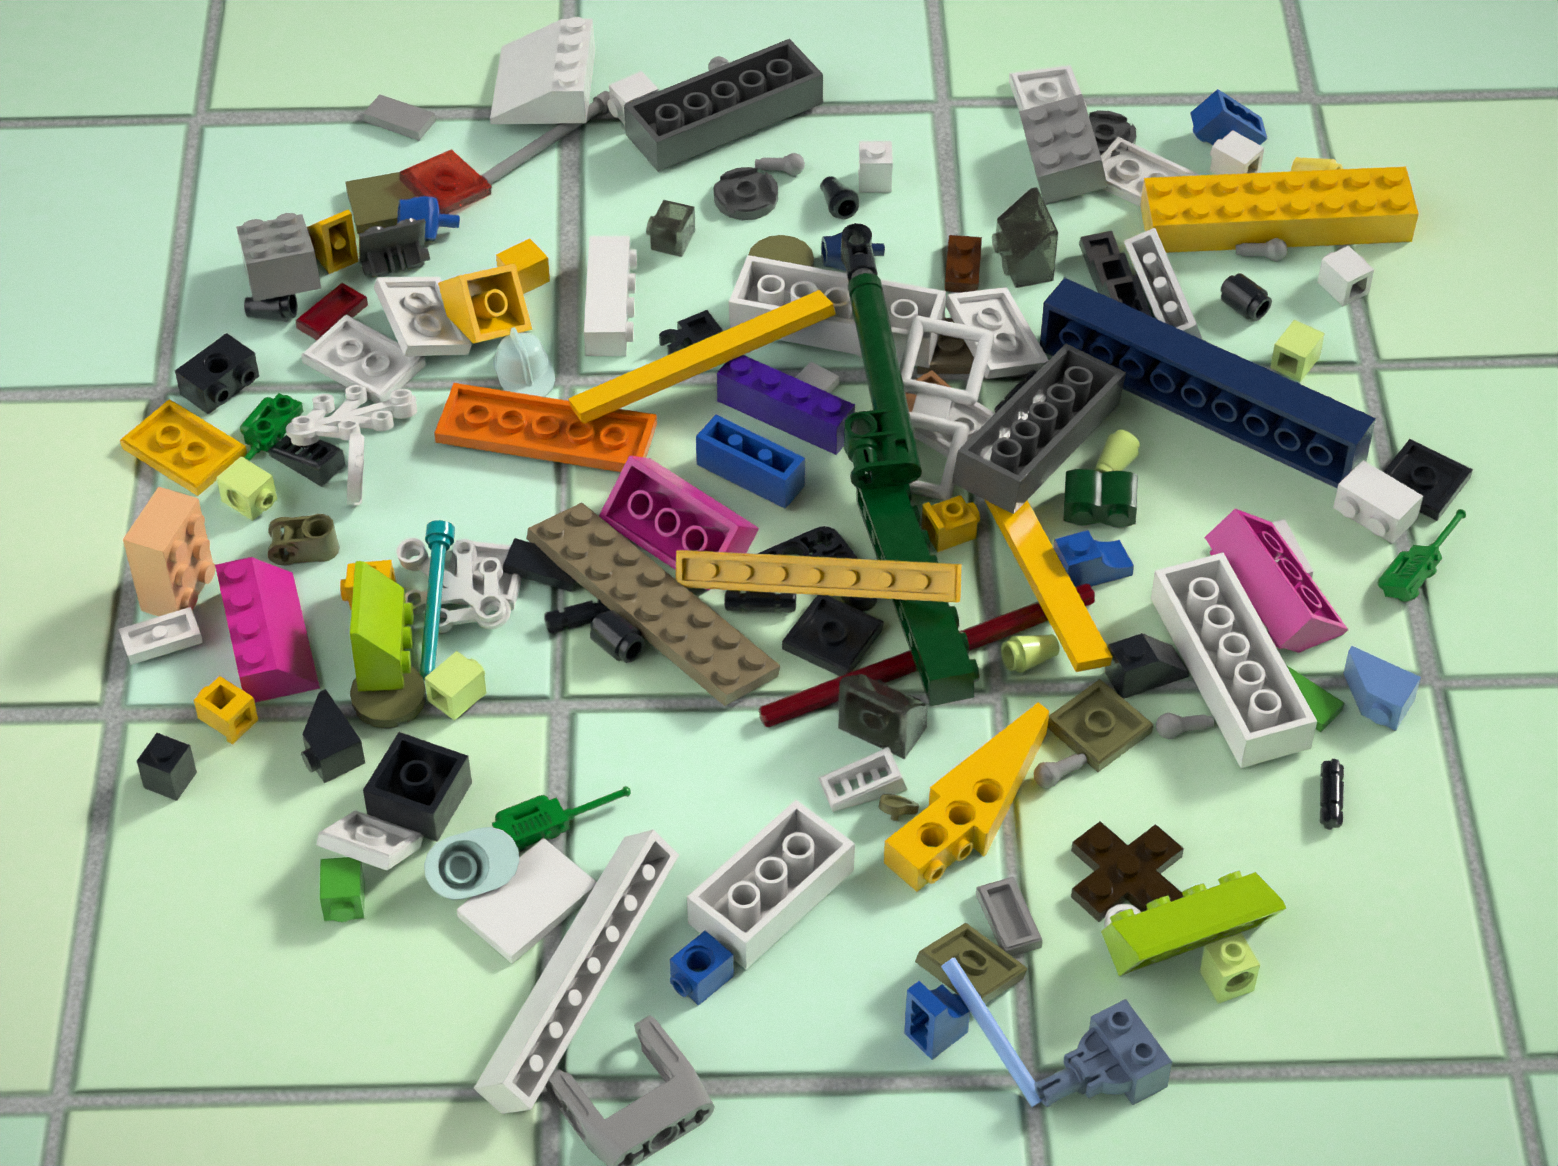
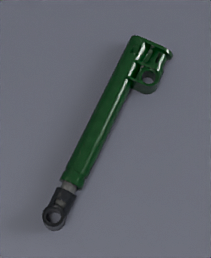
M854 223L846 226L842 231L841 261L845 265L849 281L847 287L873 410L852 413L845 420L844 450L854 466L850 479L851 483L860 489L911 484L921 477L922 468L881 279L877 276L878 272L872 249V232L866 225Z

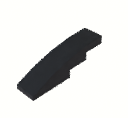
M1113 231L1082 236L1079 246L1097 292L1152 317L1138 275L1132 274L1125 252L1120 253Z

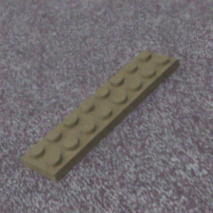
M581 502L528 528L526 539L529 542L535 543L549 558L588 592L637 628L645 640L724 706L778 677L780 665L686 587L677 582L675 578L584 503Z

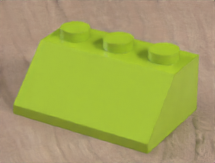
M355 561L350 639L358 691L404 689V674L411 673L410 651H406V649H412L411 626L407 627V625H413L414 623L413 604L406 603L405 592L402 586L364 561Z

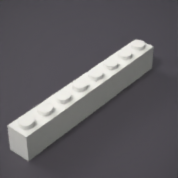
M654 829L623 838L474 1086V1089L501 1114L532 1109L679 857V854Z

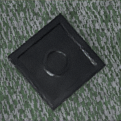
M1409 439L1384 470V473L1421 494L1423 498L1419 512L1438 521L1469 481L1473 469Z
M817 595L783 639L782 650L831 673L842 676L854 670L882 632L884 621L828 595Z

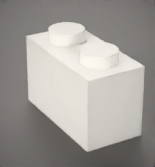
M1363 460L1338 484L1333 508L1341 512L1345 517L1351 518L1369 529L1373 534L1393 544L1417 520L1423 496Z

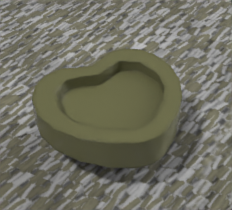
M882 794L878 807L882 812L890 814L891 820L898 821L899 816L903 814H917L919 804L898 795Z

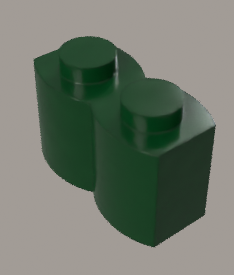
M1090 469L1066 471L1063 521L1079 526L1100 522L1116 528L1136 524L1138 475L1127 471H1108L1104 473Z

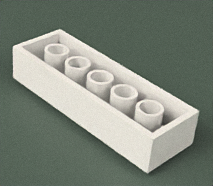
M747 255L729 300L730 328L817 290H821L833 303L836 314L779 340L861 355L847 287L849 283L847 273ZM881 279L898 362L901 363L911 324L916 316L945 321L946 291ZM924 331L915 362L916 366L929 368L940 334Z
M1224 553L1155 570L1151 600L1240 768L1311 749L1317 720Z

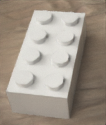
M795 800L687 896L688 924L699 933L706 930L733 954V960L747 970L854 871L855 843L798 800Z

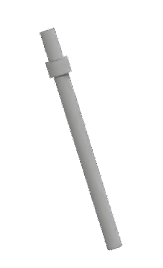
M603 91L593 98V102L588 107L587 121L599 113L605 114L609 111L607 101L610 99L608 91ZM560 123L480 176L482 184L488 187L584 123Z

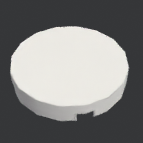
M350 434L347 505L362 504L364 470L363 434Z

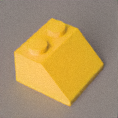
M515 263L459 275L438 283L446 316L473 344L510 335L511 328L514 327L518 333L532 330Z

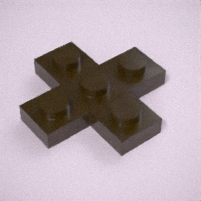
M1099 821L1072 842L1071 851L1094 872L1072 888L1071 898L1098 922L1105 918L1110 908L1123 904L1125 901H1128L1141 912L1148 910L1147 903L1161 897L1169 896L1171 902L1183 898L1182 892L1161 873L1182 858L1184 848L1156 824L1127 845L1106 825Z

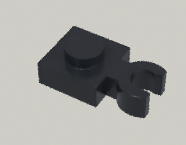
M705 310L678 321L677 330L667 329L659 334V344L664 346L671 343L667 345L668 355L723 332V330L709 311Z

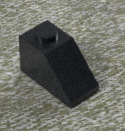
M1141 633L1108 644V649L1113 657L1111 666L1105 667V674L1117 694L1123 699L1189 677V671L1174 647L1151 636Z
M326 689L320 691L302 734L305 750L301 752V756L307 769L311 773L316 771L322 781L326 783L365 764L362 741L328 691Z

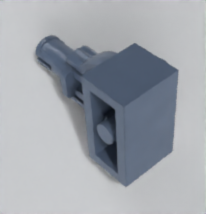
M1124 999L1091 1016L1089 1030L1081 1038L1077 1049L1065 1054L1063 1057L1066 1068L1041 1081L1035 1082L1034 1086L1039 1099L1046 1097L1042 1099V1103L1046 1107L1075 1092L1082 1095L1085 1094L1087 1098H1092L1099 1093L1111 1095L1124 1093L1131 1104L1134 1105L1168 1087L1172 1061L1128 1001Z

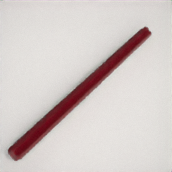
M1085 583L1075 587L1085 607L1095 602V592L1090 584ZM1037 601L959 632L966 633L970 651L1044 623L1048 619ZM908 650L763 705L759 708L760 720L764 727L769 728L913 673L917 669L911 652Z

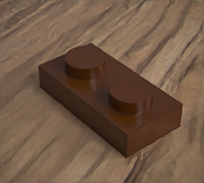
M949 235L945 276L946 292L978 291L982 237Z

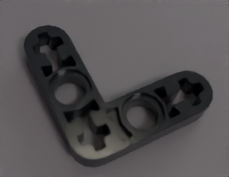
M826 526L814 528L757 553L772 555L792 553L800 556L858 559L841 535L835 529ZM840 596L845 604L863 612L872 609L877 603V598Z

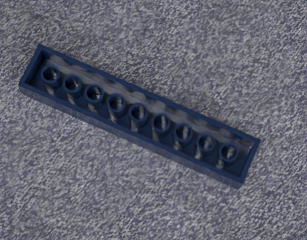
M1064 278L1043 303L1040 346L1044 353L1052 357L1065 344L1079 349L1126 372L1123 385L1124 390L1335 488H1338V484L1363 460L1367 461L1376 418L1070 279Z

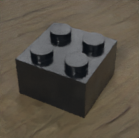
M398 732L363 789L367 815L421 833V835H424L423 837L438 842L472 784L469 756Z

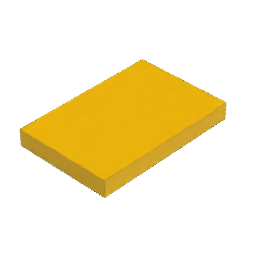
M170 399L120 439L123 450L197 496L217 480V477L236 460L247 454L245 445Z

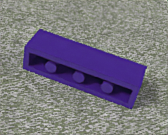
M745 355L726 362L717 372V402L832 454L837 455L844 447L845 420L849 415L855 413V404Z

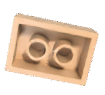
M158 487L123 538L139 605L143 612L162 616L191 607L193 610L196 606L198 595L205 584H209L214 577L215 564L212 560L210 541L207 538L204 525L205 518L201 512L199 499L196 497Z

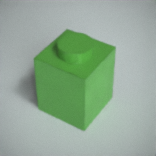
M350 857L320 859V903L324 921L347 922L351 919L364 918L365 877L361 861Z

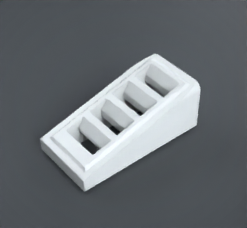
M889 747L818 777L833 812L878 800L882 794L895 795L907 790ZM887 771L888 776L881 778L879 772ZM872 775L874 782L867 784L864 776ZM856 779L860 788L852 790L849 781ZM841 783L846 794L838 796L834 787L835 784Z

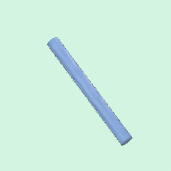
M954 957L941 966L1031 1107L1036 1106L1045 1097L1039 1099L1035 1091V1081L956 958Z

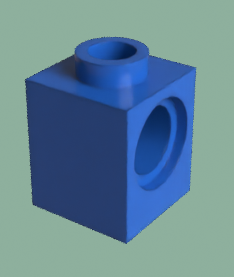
M704 930L670 958V983L682 997L688 996L699 1006L734 977L733 954ZM694 969H705L702 972L692 971Z

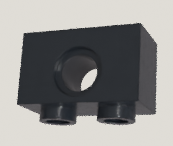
M228 333L175 370L180 395L207 414L225 404L232 396L252 384L259 377L255 352Z

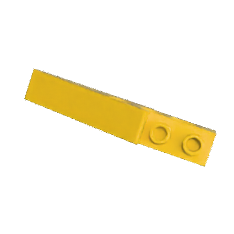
M1039 702L933 784L929 792V806L885 840L884 864L918 892L927 883L933 884L938 881L947 867L956 860H964L973 848L984 857L1047 735L1049 710Z

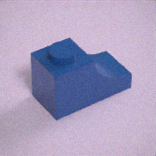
M1219 89L1190 112L1193 133L1202 142L1207 141L1214 145L1218 139L1222 140L1232 130L1258 145H1261L1268 139L1262 117Z
M1089 530L1054 539V550L1074 587L1085 583L1090 584L1092 587L1133 575L1134 565L1120 540L1109 542L1097 541L1092 538Z
M918 981L907 989L904 1034L933 1060L968 1033L970 1011L962 998L956 993L952 994L943 984L934 990H929Z

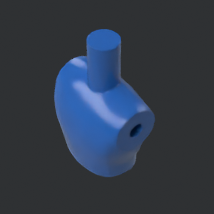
M422 196L399 200L397 223L410 218L415 220L425 219V241H435L439 227L459 228L460 216L439 214L438 201L434 197Z

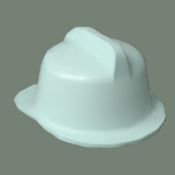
M515 327L511 328L510 335L501 340L493 357V366L501 387L504 391L546 397L553 390L555 384V373L546 351L536 336L530 333H518Z
M493 827L473 829L435 843L427 853L424 863L425 877L430 887L442 897L451 900L469 898L498 889L507 884L516 874L519 864V851L513 838L503 830Z

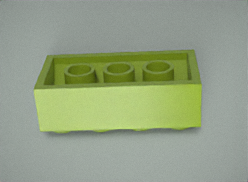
M1239 870L1218 879L1220 885L1209 889L1206 888L1204 883L1182 891L1183 898L1171 902L1169 896L1151 901L1146 904L1148 910L1134 914L1133 909L1119 912L1110 917L1112 923L1105 927L1101 933L1119 976L1261 926L1287 909L1285 903L1256 872L1242 876Z

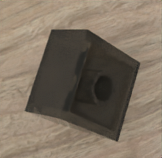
M1030 188L997 218L996 233L992 234V246L995 253H1000L1004 274L1006 276L1010 275L1015 288L1054 281L1058 231L1038 188Z
M862 674L843 677L839 682L838 729L881 749L889 747L892 754L905 759L927 728L928 705L921 702L915 696L903 694L888 687V685L880 680H873Z

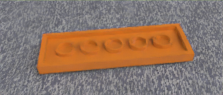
M453 383L434 436L435 443L621 472L629 456L647 457L657 426V415L618 409L583 424L567 400Z

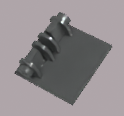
M405 219L395 226L387 228L375 226L359 234V263H362L364 275H371L373 278L388 274L389 270L385 258H387L391 273L395 272L392 257L395 255L401 270H405L402 254H404L408 269L425 265L424 262L430 260L427 247L424 248L425 219Z

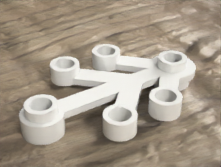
M354 385L345 389L346 400L332 416L323 418L327 413L335 410L332 395L320 394L312 399L313 410L307 416L296 417L286 426V434L291 438V442L294 445L306 446L316 443L319 440V436L349 440L350 434H361L360 428H369L376 431L390 430L394 426L393 418H409L417 413L416 397L408 389H398L390 394L391 397L387 401L358 408L359 405L367 402L366 387Z
M408 538L402 541L396 551L402 567L411 571L420 570L429 577L430 558H428V552L424 543L417 538ZM469 539L457 541L453 546V552L457 560V577L444 569V589H442L441 604L464 601L471 607L452 611L441 608L440 618H447V620L439 624L438 633H447L452 629L453 625L477 622L479 626L485 629H496L503 626L510 617L511 609L508 601L499 595V579L503 575L500 561L495 557H487L481 561L479 570L484 579V595H481L473 589L472 562L477 557L474 543ZM463 549H470L468 553L460 554ZM490 567H497L493 572H486ZM410 590L405 594L406 603L420 599L418 604L413 605V614L419 615L426 610L427 591ZM491 611H497L493 615H488Z

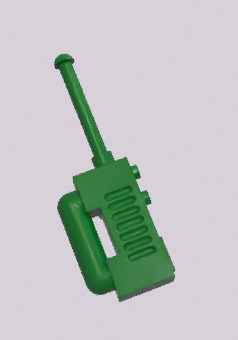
M280 393L274 399L265 397L240 426V432L244 435L245 444L251 446L250 451L244 458L250 461L261 450L268 453V450L284 437L286 426L304 412L302 402Z
M1458 509L1454 518L1434 543H1431L1429 546L1413 545L1409 551H1401L1377 582L1379 588L1383 590L1385 597L1398 598L1402 602H1408L1419 595L1420 586L1427 578L1432 577L1437 572L1436 566L1442 560L1439 547L1461 519L1466 517L1465 510Z
M623 786L621 790L576 808L563 810L557 797L549 800L547 796L539 795L498 811L495 815V822H492V827L503 830L512 837L518 851L521 852L526 846L539 842L543 838L553 839L569 830V820L574 819V816L624 796L629 797L631 790L629 787Z

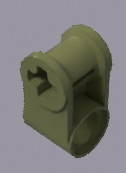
M325 514L279 517L272 520L269 524L268 533L272 538V544L268 547V558L274 564L287 566L294 563L325 562L333 559L339 553L340 547L333 520Z

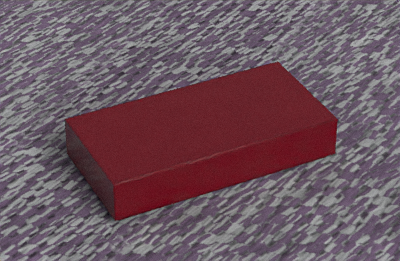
M342 282L296 319V327L317 341L345 315L353 318L368 306L367 297Z

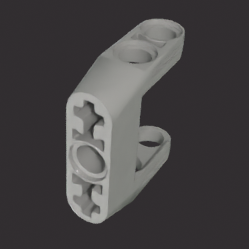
M651 1015L635 1023V1032L641 1042L643 1054L666 1083L606 1119L602 1117L571 1074L558 1069L551 1074L545 1085L551 1099L587 1148L607 1166L637 1165L699 1127L714 1112L715 1106L693 1066Z

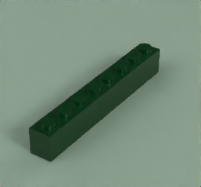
M909 484L871 489L856 487V502L877 560L938 563L937 556L935 554L930 555L929 553L930 541L927 530H921L919 527L921 526L919 509L917 505L912 506L910 503L912 496ZM892 599L929 705L935 706L974 698V682L980 680L979 668L975 659H969V643L966 633H960L958 630L959 616L956 607L949 606L948 602Z

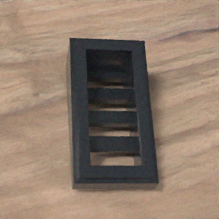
M286 435L268 450L269 456L321 487L345 466L343 450L322 440L306 446L294 445L286 451L293 444L291 438ZM303 448V450L298 455L295 454L298 450Z

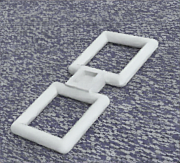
M916 316L912 321L900 364L905 393L917 395L913 410L909 412L912 427L953 435L941 484L937 485L917 480L909 484L911 494L944 501L952 497L955 486L952 480L957 452L967 441L969 427L965 423L948 419L953 402L972 406L978 400L994 340V334L991 330L923 316ZM924 331L978 342L966 390L911 379Z

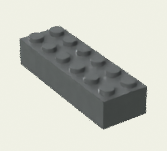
M789 38L625 104V134L658 172L823 104V73Z
M1065 344L958 450L952 483L1014 514L1119 405L1126 372Z

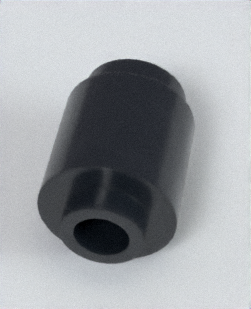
M1242 273L1226 278L1220 289L1222 292L1221 301L1246 319L1260 320L1268 312L1272 304V299L1268 296V292Z
M616 611L602 612L593 619L590 626L591 640L614 659L630 663L641 654L645 646V640L641 637V632Z

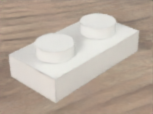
M191 607L119 629L130 665L203 643Z

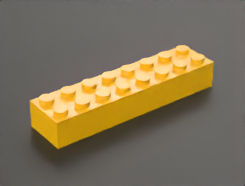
M1406 166L1144 178L1140 203L1145 231L1152 228L1156 229L1166 253L1236 250V245H1241L1242 243H1266V241L1274 238L1283 240L1287 247L1412 242L1419 215Z

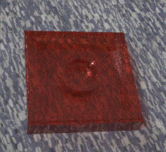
M452 149L400 171L399 180L417 197L427 196L436 198L439 205V214H449L491 195L492 186Z

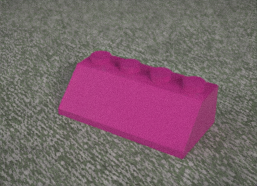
M637 456L628 457L599 514V517L620 534L675 570L676 550L747 553L759 530L757 526L651 458Z
M1234 509L1204 537L1212 548L1210 551L1211 556L1219 553H1224L1258 616L1269 630L1268 634L1277 648H1285L1299 653L1339 637L1348 631L1346 625L1311 576L1305 571L1272 522Z
M253 557L216 564L215 568L242 690L254 698V702L257 703L320 689L293 573Z

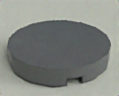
M1101 110L1089 113V119L1100 155L1106 152L1108 147L1118 137L1136 144V128L1133 123L1131 126L1127 122V118L1122 114ZM1113 150L1111 153V157L1120 155V152Z
M752 167L735 168L725 172L720 176V181L715 183L713 187L716 207L721 213L734 219L755 220L761 218L775 209L778 202V185L775 179L767 172H765V175L758 173L757 169Z

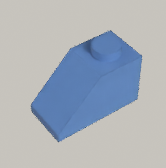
M1351 646L1348 651L1343 675L1361 715L1371 719L1376 724L1384 725L1396 731L1415 701L1421 677L1354 646Z

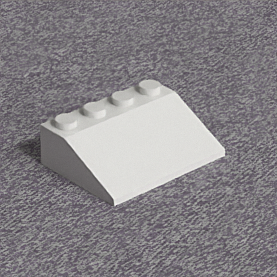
M580 17L560 19L501 47L490 124L587 123L595 58L593 19H583Z

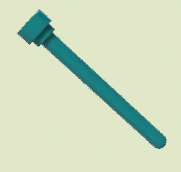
M443 520L429 522L426 525L425 542L431 550L420 664V675L423 677V681L435 669L445 555L446 551L453 545L455 538V526Z

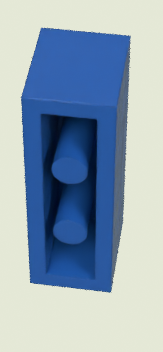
M717 414L696 435V462L698 466L784 509L788 507L805 487L804 457Z

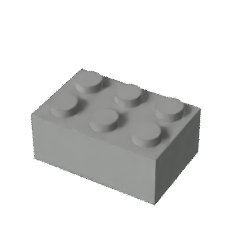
M1082 94L1019 111L1044 205L1108 187L1101 155Z
M284 213L273 220L252 219L244 222L241 226H236L243 263L254 302L321 289L315 252L303 214Z

